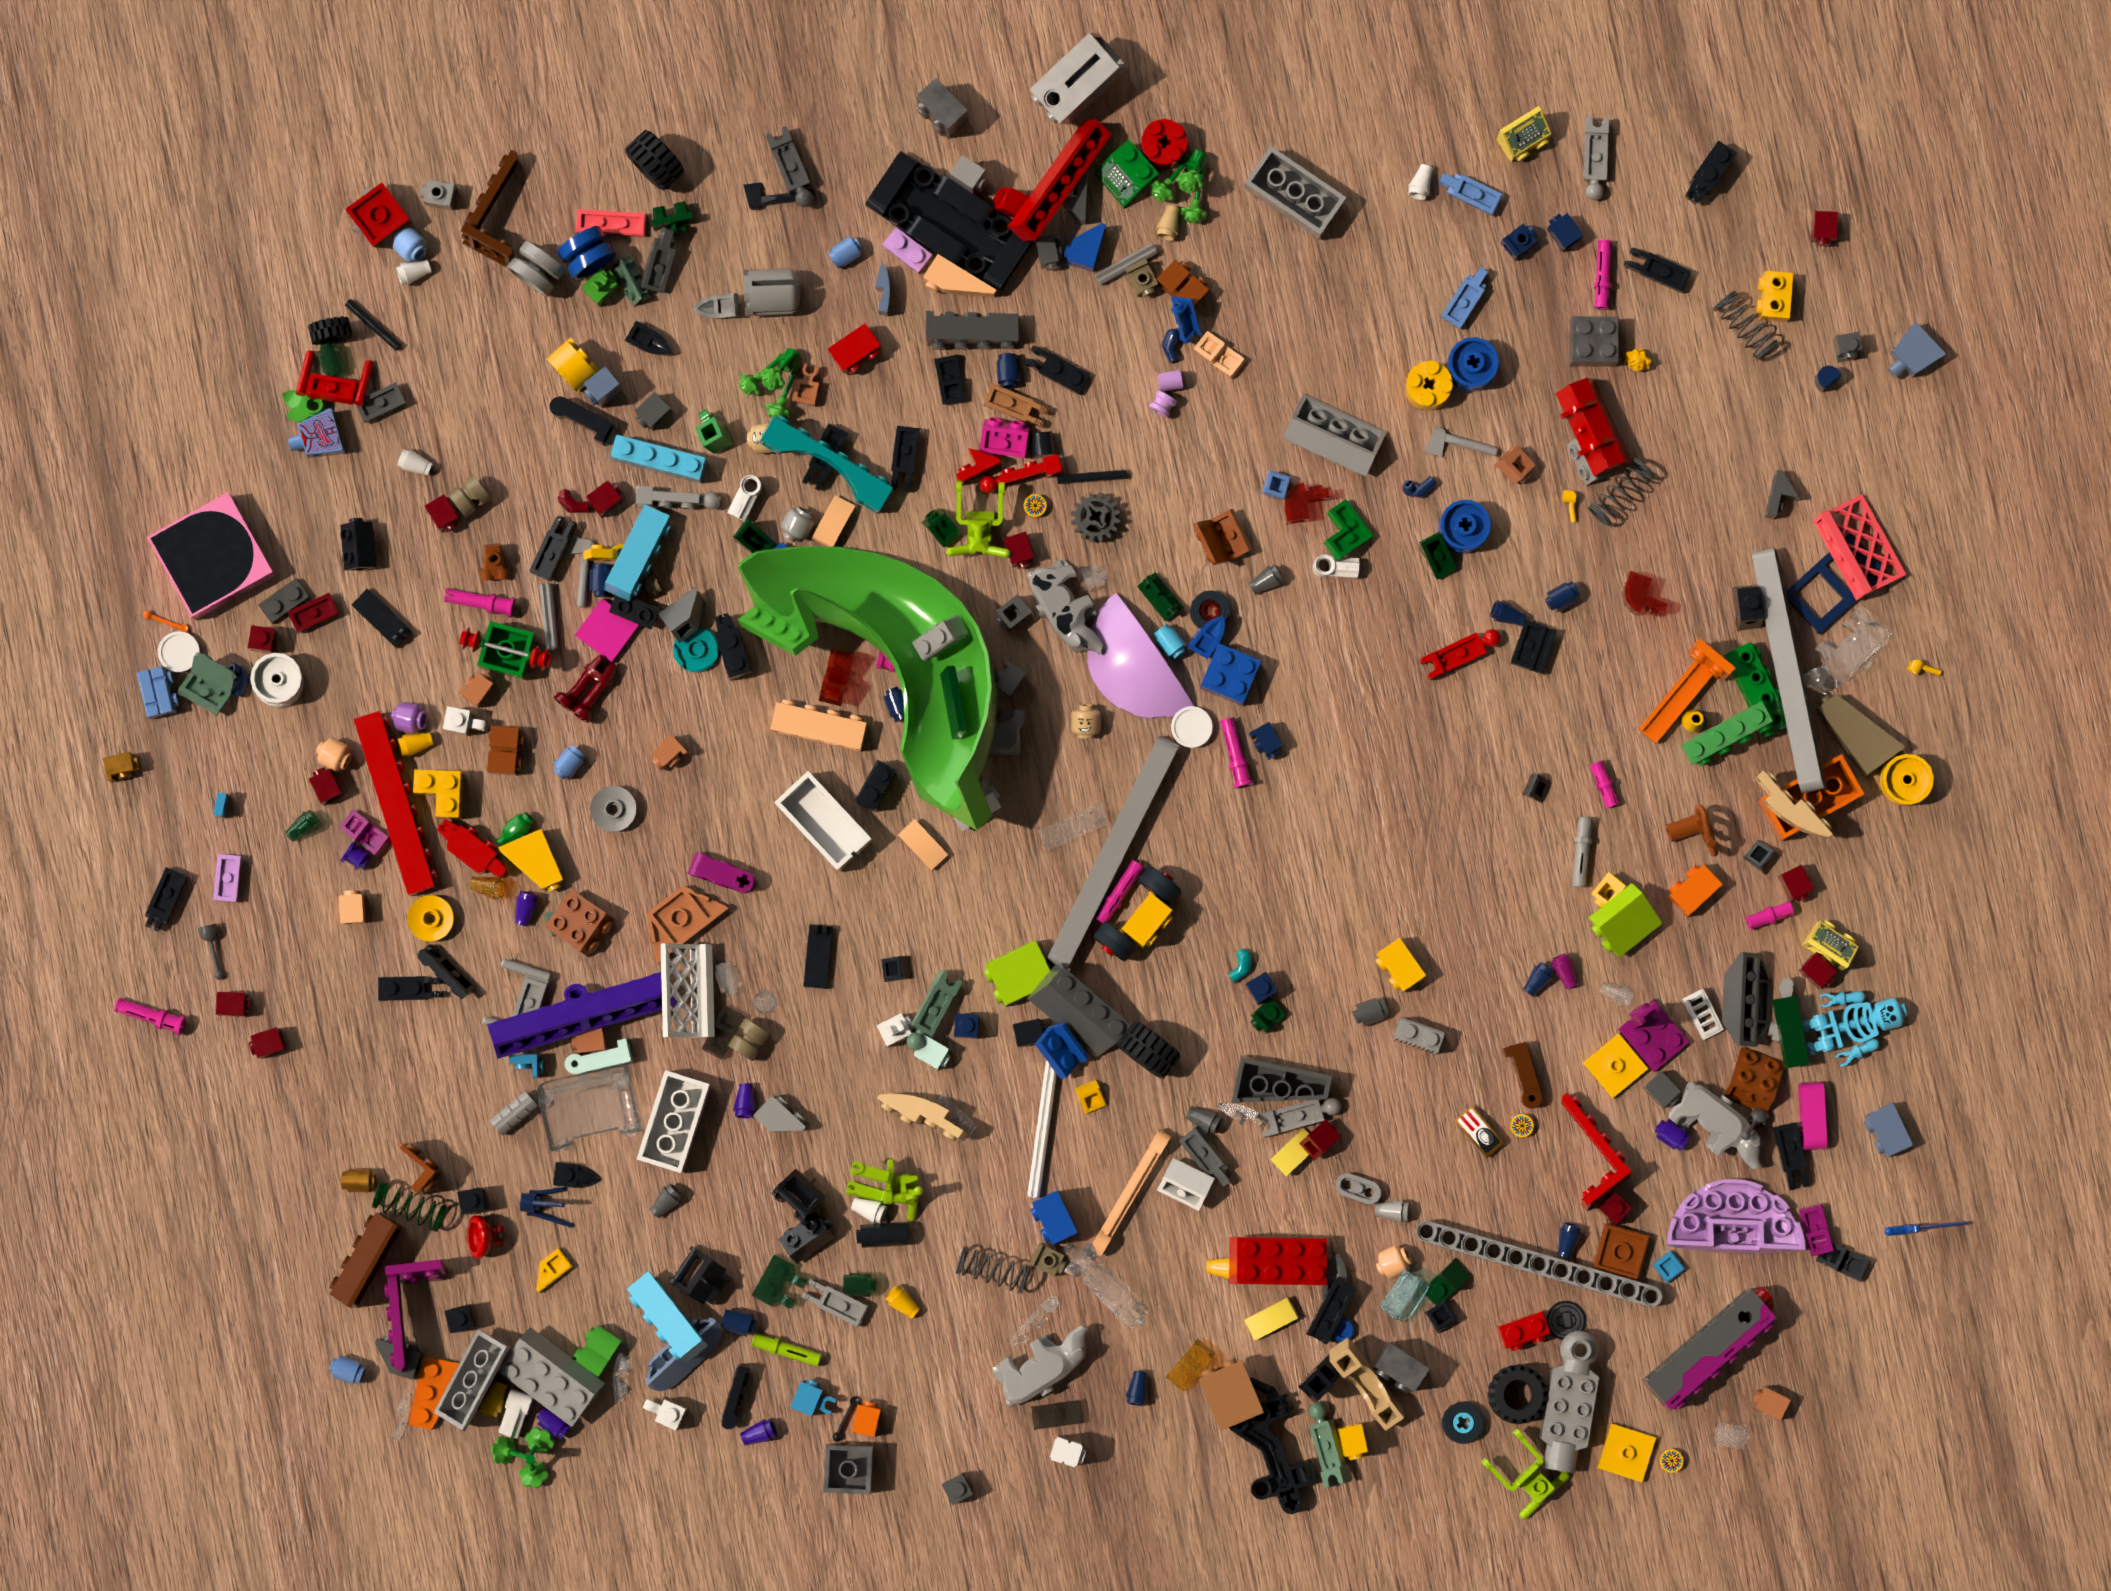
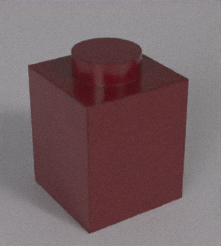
M1814 211L1811 224V242H1817V246H1830L1831 243L1836 241L1838 212Z
M607 480L588 494L586 498L602 518L623 502L620 497L623 492L616 483L611 485Z
M444 494L425 505L426 510L440 532L444 530L446 533L452 531L458 526L457 523L461 521Z
M1026 531L1004 538L1006 549H1009L1011 552L1009 557L1011 566H1017V569L1030 566V562L1034 561Z
M251 625L248 649L255 652L275 653L278 631L274 628Z
M323 767L312 773L313 777L309 778V781L320 804L326 805L344 796L332 770H326Z
M1802 864L1778 876L1790 901L1797 899L1800 902L1810 897L1809 892L1814 890Z
M1817 952L1813 953L1798 969L1817 989L1823 986L1828 988L1836 979L1833 975L1837 970Z
M217 992L215 1015L247 1017V1012L251 1011V998H248L247 993Z
M278 1027L250 1036L252 1040L249 1042L251 1053L259 1059L287 1050L281 1030Z
M1325 1119L1299 1144L1315 1161L1341 1136L1336 1128Z
M1612 1192L1597 1208L1612 1225H1617L1632 1209L1616 1192Z

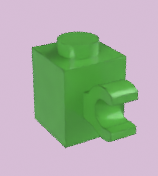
M600 268L582 286V289L600 307L619 288L616 283L618 279L610 270L605 272Z

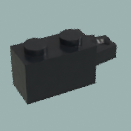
M1718 140L1689 182L1691 185L1685 198L1696 205L1705 195H1709L1737 153Z
M728 613L716 616L717 634L715 635L730 681L751 675L752 671L738 628H735Z

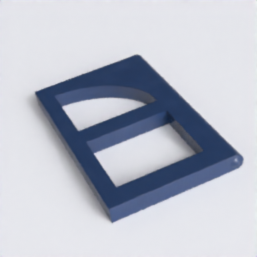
M1849 533L1844 539L1848 544L1854 545L1856 538ZM1859 542L1858 547L1866 550V548ZM1830 552L1786 591L1789 603L1819 635L1857 602L1852 592H1849L1825 566L1833 558ZM1857 552L1856 560L1859 564L1865 566L1867 556ZM1871 558L1869 568L1880 571L1881 565L1876 559ZM1817 572L1842 598L1820 620L1795 594ZM1868 573L1866 579L1871 587L1877 584L1878 576Z

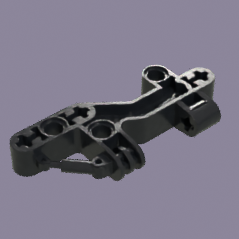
M1251 1377L1250 1381L1253 1388L1267 1394L1268 1400L1260 1402L1261 1407L1266 1411V1417L1262 1421H1257L1253 1417L1242 1422L1241 1428H1237L1234 1425L1229 1427V1429L1258 1448L1263 1455L1269 1474L1253 1480L1250 1485L1252 1495L1260 1500L1277 1495L1282 1510L1288 1514H1295L1301 1509L1302 1505L1297 1489L1319 1480L1311 1459L1289 1465L1281 1441L1269 1431L1271 1422L1295 1413L1294 1410L1290 1411L1289 1406L1291 1402L1286 1400L1289 1397L1288 1393L1279 1396L1275 1387ZM1273 1402L1274 1407L1272 1411H1276L1277 1416L1270 1418V1410L1266 1404ZM1302 1467H1304L1308 1479H1306ZM1259 1482L1267 1485V1492L1264 1495H1257L1254 1491L1255 1485ZM1293 1488L1294 1492H1289L1293 1500H1297V1503L1294 1504V1509H1290L1289 1506L1285 1507L1284 1504L1287 1503V1497L1285 1494L1280 1496V1492H1286Z

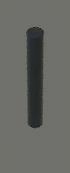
M349 299L346 302L345 307L395 351L401 347L402 344L354 301Z
M1126 470L1057 475L1058 484L1127 479Z

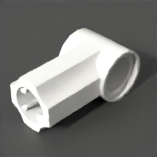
M747 475L741 480L740 488L727 512L728 514L743 521L748 518L758 495H760L763 489L762 482L756 476ZM750 480L757 482L758 486L754 492H747L745 486Z
M1325 554L1319 556L1313 562L1312 569L1318 577L1358 578L1360 563L1359 558L1343 557L1337 561L1334 556ZM1320 560L1328 562L1329 571L1323 572L1319 569L1318 563Z
M512 1388L506 1401V1411L499 1433L518 1439L525 1416L528 1415L534 1398L525 1392Z

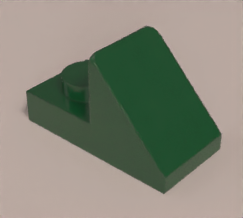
M1440 531L1419 542V550L1426 558L1436 580L1457 569Z
M1454 1258L1421 1291L1436 1306L1446 1300L1453 1292H1456L1471 1275Z

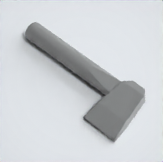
M1436 427L1424 452L1442 457L1444 442L1492 456H1497L1499 450L1494 446L1448 434L1443 428Z
M572 537L567 547L566 555L581 554L577 606L584 608L586 607L590 561L584 560L583 551L591 549V545H595V543L589 539Z

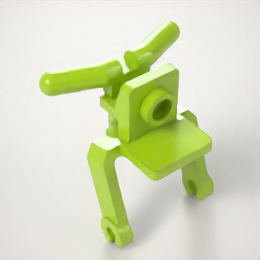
M956 481V520L960 525H968V545L948 548L946 550L948 556L982 552V554L1003 558L1010 557L1011 552L1009 549L991 546V525L999 526L1003 521L1005 482H999L998 519H994L993 511H966L965 519L961 517L962 481Z
M888 1159L885 1170L864 1165L859 1161L853 1162V1168L850 1171L853 1176L885 1183L886 1188L883 1191L849 1181L847 1184L848 1188L845 1191L847 1195L879 1201L884 1204H908L907 1219L909 1221L916 1219L918 1198L923 1193V1188L917 1186L919 1181L917 1175L902 1174L894 1176L893 1159Z
M1516 1428L1512 1433L1533 1454L1536 1461L1520 1474L1512 1484H1509L1487 1459L1484 1458L1481 1463L1508 1490L1515 1491L1517 1488L1522 1487L1532 1498L1531 1502L1520 1512V1517L1527 1519L1545 1501L1544 1499L1548 1495L1554 1493L1569 1479L1570 1475L1568 1472H1562L1552 1482H1549L1539 1472L1540 1467L1543 1465V1458Z

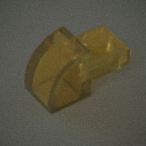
M1197 1339L1167 1374L1166 1378L1184 1392L1216 1353Z

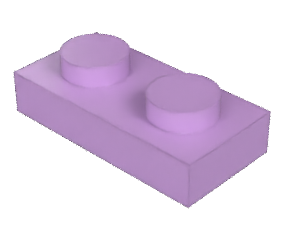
M897 227L882 244V247L918 274L932 258L930 252Z
M217 855L214 901L238 902L242 856Z

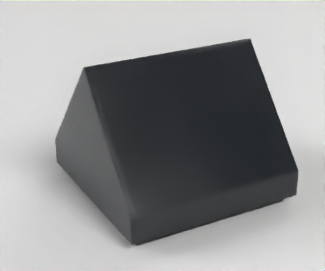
M1531 774L1522 795L1541 803L1550 781L1539 774Z

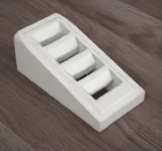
M1703 988L1681 999L1702 1040L1724 1030ZM1699 998L1702 999L1703 1002L1692 1007L1691 1002ZM1703 1006L1707 1008L1706 1011L1696 1015V1010ZM1710 1014L1711 1018L1700 1024L1699 1019ZM1714 1022L1716 1026L1704 1032L1703 1027Z

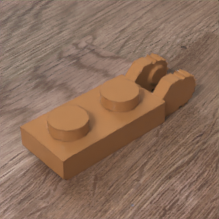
M995 384L991 385L983 404L985 407L1026 423L1027 421L1041 428H1044L1045 422L1029 416L1031 409L1044 415H1049L1051 411L1049 408L1035 403V400Z

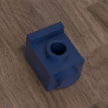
M1523 223L1509 235L1505 236L1501 241V245L1515 261L1537 244L1536 237L1538 234L1531 225L1526 227ZM1522 235L1526 238V241L1521 243L1517 237Z
M1270 722L1248 734L1250 739L1255 737L1254 746L1258 753H1264L1268 760L1280 754L1279 749L1283 745Z

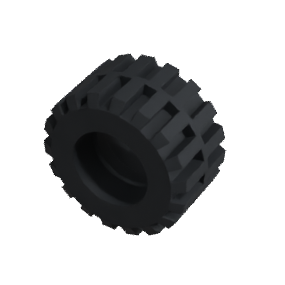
M644 130L625 148L626 155L631 162L658 189L665 191L684 173L683 165L655 134L648 130Z
M1134 1021L1118 1042L1119 1048L1150 1073L1162 1079L1167 1076L1181 1057L1172 1045L1144 1024Z
M1511 1365L1502 1368L1492 1377L1493 1379L1488 1386L1487 1398H1489V1405L1493 1412L1502 1420L1513 1424L1529 1423L1533 1419L1538 1418L1539 1414L1544 1411L1545 1403L1548 1400L1547 1386H1545V1381L1535 1370L1526 1366ZM1513 1381H1523L1531 1390V1399L1523 1408H1512L1504 1399V1390Z

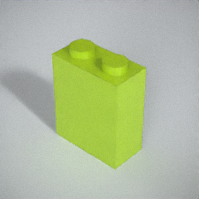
M1632 883L1588 917L1593 924L1591 930L1599 939H1603V942H1601L1603 948L1609 954L1613 952L1619 958L1662 924L1644 894Z
M1036 940L986 963L987 969L983 970L988 982L993 981L997 988L993 993L998 1003L1003 1002L1005 1007L1029 996L1050 972Z

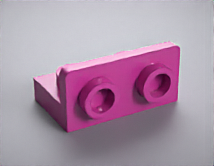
M996 417L984 419L980 452L1025 458L1030 426L1017 420L1010 423L1003 422L1002 419Z

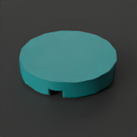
M699 627L696 632L681 643L677 640L674 641L673 654L680 667L686 671L698 673L706 671L714 665L718 659L719 646L712 632Z

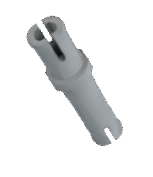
M1579 817L1577 837H1574V842L1576 843L1572 882L1574 887H1586L1590 844L1593 842V839H1591L1592 818ZM1581 854H1582V866H1581V874H1580Z

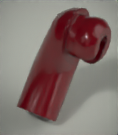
M567 489L559 492L558 502L567 512L589 513V501H576Z

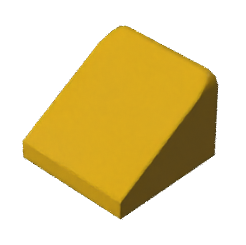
M1096 1080L1075 1088L1085 1114L1107 1106Z

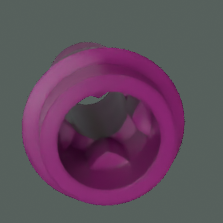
M1564 953L1552 958L1553 965L1551 967L1563 983L1565 989L1578 985L1573 957H1570L1568 953Z

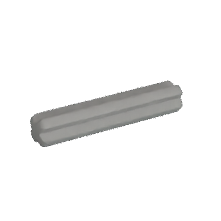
M1150 243L1095 274L1096 281L1099 285H1103L1125 273L1126 268L1144 259L1148 260L1156 256L1158 251L1155 245Z
M544 583L539 587L546 650L557 651L559 646L553 588L551 583Z

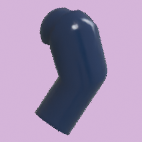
M1429 476L1421 484L1407 480L1403 483L1402 488L1407 496L1422 498L1437 483Z

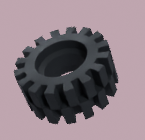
M344 316L326 318L325 320L321 319L318 322H312L308 326L312 345H329L345 341L353 336L349 318Z

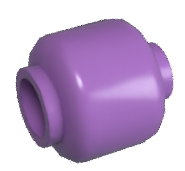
M401 702L396 709H393L391 721L394 722V726L398 731L415 734L425 728L427 713L419 704Z

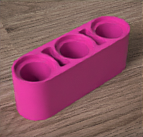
M1799 1083L1803 1150L1827 1149L1824 1083Z

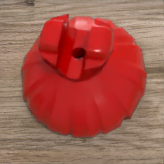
M475 1215L470 1218L467 1227V1243L473 1258L481 1259L486 1256L491 1245L496 1247L504 1245V1240L495 1239L497 1233L504 1232L502 1225H495L490 1228V1225L483 1217Z

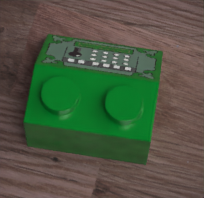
M1127 140L1114 151L1094 173L1123 208L1149 188L1151 182L1159 179V173L1130 140Z

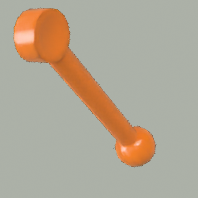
M148 610L143 613V617L147 620L153 619L179 629L181 632L188 633L189 627L186 624H176L155 616Z

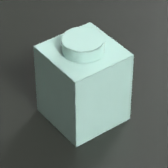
M925 1035L924 1046L920 1050L915 1051L913 1056L937 1070L940 1066L944 1068L951 1057L947 1054L949 1049Z

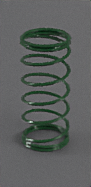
M384 1180L381 1181L375 1193L372 1208L376 1209L383 1198L382 1210L385 1213L395 1201L394 1216L398 1217L407 1205L405 1217L407 1222L412 1220L419 1209L418 1226L423 1225L431 1213L429 1229L433 1230V1232H438L445 1217L447 1205L442 1204L433 1228H431L436 1201H434L427 1216L420 1224V1214L425 1197H422L415 1212L408 1219L409 1206L413 1195L412 1191L403 1208L396 1215L401 1187H399L389 1207L384 1210L390 1183Z

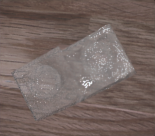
M625 1353L618 1354L614 1367L613 1390L615 1403L625 1401V1396L629 1395L626 1381L622 1382L621 1377L629 1376V1371L633 1370L630 1356L626 1357Z

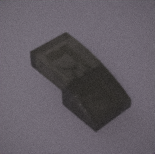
M724 1005L714 1023L715 1037H707L702 1050L723 1060L729 1049L728 1044L733 1036L736 1035L745 1016Z
M1081 1400L1031 1407L1034 1430L1084 1423Z

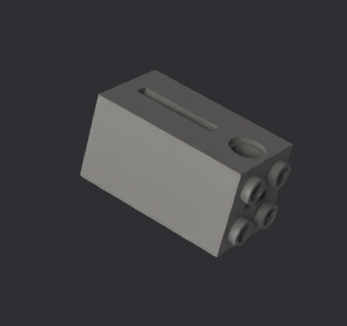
M1088 33L1034 84L1030 91L1033 93V100L1039 106H1045L1048 110V117L1054 123L1070 124L1129 67L1100 34ZM1059 94V96H1060V101H1059V103L1057 104V102H1056V96Z

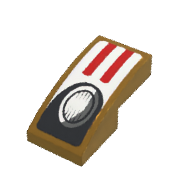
M1470 1106L1454 1120L1486 1158L1504 1144L1473 1106Z

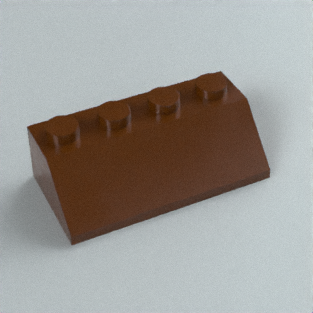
M378 1212L374 1216L370 1214L366 1220L364 1227L367 1229L363 1236L358 1235L352 1246L355 1248L351 1257L347 1255L341 1265L343 1271L340 1277L335 1276L329 1286L332 1289L330 1295L350 1308L358 1307L403 1227Z

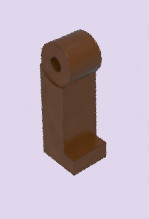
M1526 1042L1502 1048L1504 1057H1512L1522 1090L1520 1096L1522 1105L1530 1109L1538 1107L1542 1102V1095Z

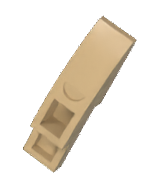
M1763 770L1754 778L1769 795L1763 803L1781 820L1804 833L1827 839L1832 835L1830 831L1831 826L1825 819H1819L1814 814L1816 809L1808 801L1804 802L1802 799L1794 805L1791 802L1794 800L1793 797L1785 789L1781 791L1776 785L1778 783L1777 779L1770 772L1766 774Z
M880 1094L877 1097L878 1100L883 1102L882 1108L890 1113H893L894 1110L901 1113L900 1119L909 1125H912L913 1122L921 1125L924 1118H926L924 1123L935 1130L937 1126L945 1130L943 1135L954 1142L957 1138L964 1141L968 1133L949 1122L953 1116L951 1111L929 1100L904 1094Z

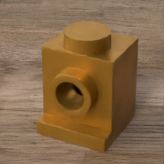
M131 752L102 758L109 782H116L115 777L117 776L118 779L132 777L131 773L140 770L139 759L137 756L134 757V754Z

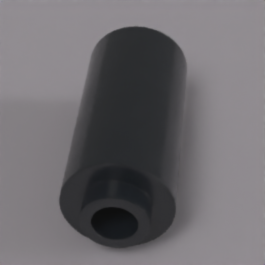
M907 1222L860 1225V1229L856 1230L857 1244L861 1243L862 1248L908 1245Z

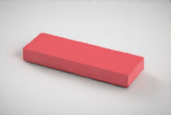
M577 209L576 233H580L593 226H599L604 235L645 237L647 215L646 213Z

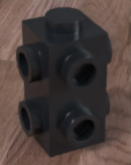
M351 518L349 523L340 525L344 571H365L376 568L373 522H363V518Z
M816 1212L808 1215L794 1228L785 1231L783 1236L778 1239L789 1257L798 1264L835 1238L831 1232V1229L834 1227L826 1216L822 1218Z

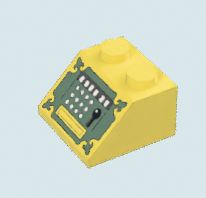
M1538 106L1502 128L1496 140L1511 162L1516 159L1519 162L1530 155L1529 151L1536 147L1539 150L1546 146L1552 133L1541 108Z
M1826 920L1824 922L1818 921L1802 946L1813 953L1817 952L1824 960L1838 970L1847 969L1859 947L1854 944L1856 940L1846 933L1842 936L1836 932V927Z

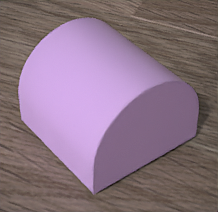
M1177 370L1158 374L1157 379L1161 392L1183 388L1181 371Z

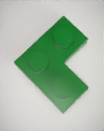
M1347 499L1326 513L1339 530V532L1324 542L1337 561L1374 536Z

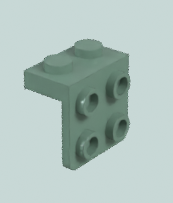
M196 652L193 657L191 672L179 687L178 694L218 716L232 697L236 675L229 667L216 663L210 656Z

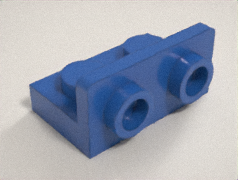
M1065 1023L1049 1026L1035 1043L1060 1079L1067 1078L1078 1063L1085 1062L1089 1058L1084 1048L1079 1044Z

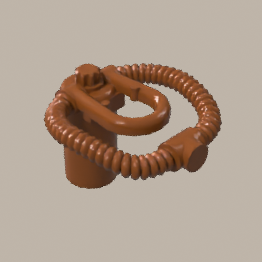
M1702 805L1695 807L1694 815L1665 825L1671 842L1699 833L1709 848L1711 856L1716 857L1718 855L1717 842L1708 819V812Z

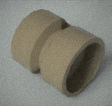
M474 475L463 483V488L457 487L448 494L465 518L476 511L477 505L482 507L491 500V497Z
M745 1018L739 1027L740 1034L734 1035L728 1046L749 1060L754 1061L760 1051L758 1046L764 1045L770 1034Z

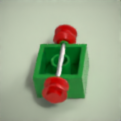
M489 621L485 639L482 638L480 630L473 634L468 627L467 631H462L459 644L463 645L462 650H465L468 646L472 647V652L474 653L479 647L482 648L477 664L480 669L525 680L529 663L531 668L540 665L541 670L544 671L545 667H550L552 654H549V649L541 652L539 646L534 648L537 637L535 633Z

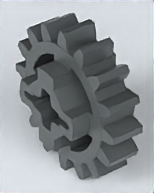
M1092 492L1089 493V499L1087 500L1082 496L1080 498L1082 503L1074 504V507L1078 510L1071 511V515L1076 517V519L1071 521V524L1078 526L1075 529V533L1082 532L1081 539L1089 536L1090 543H1093L1094 538H1098V541L1101 543L1103 536L1110 539L1111 535L1109 532H1117L1114 524H1120V520L1115 518V516L1120 515V510H1114L1117 503L1113 502L1110 504V496L1102 499L1100 492L1097 497H1094ZM1092 503H1100L1104 506L1101 508L1095 507ZM1084 509L1087 515L1086 518L1081 522L1080 514ZM1091 511H1092V513H1094L1095 515H1098V514L1101 515V516H1100V523L1097 522L1096 520L1091 521V519H1092ZM1111 514V522L1107 527L1105 517ZM1096 528L1099 532H1090L1088 529Z

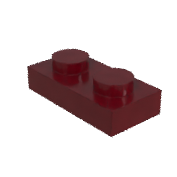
M330 593L287 612L298 634L340 615Z

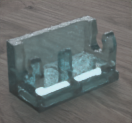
M1403 1269L1379 1308L1395 1320L1407 1322L1431 1286V1283L1419 1278L1417 1273Z

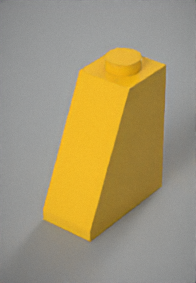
M542 829L498 847L503 855L542 890L548 889L549 892L561 888L560 883L565 882Z

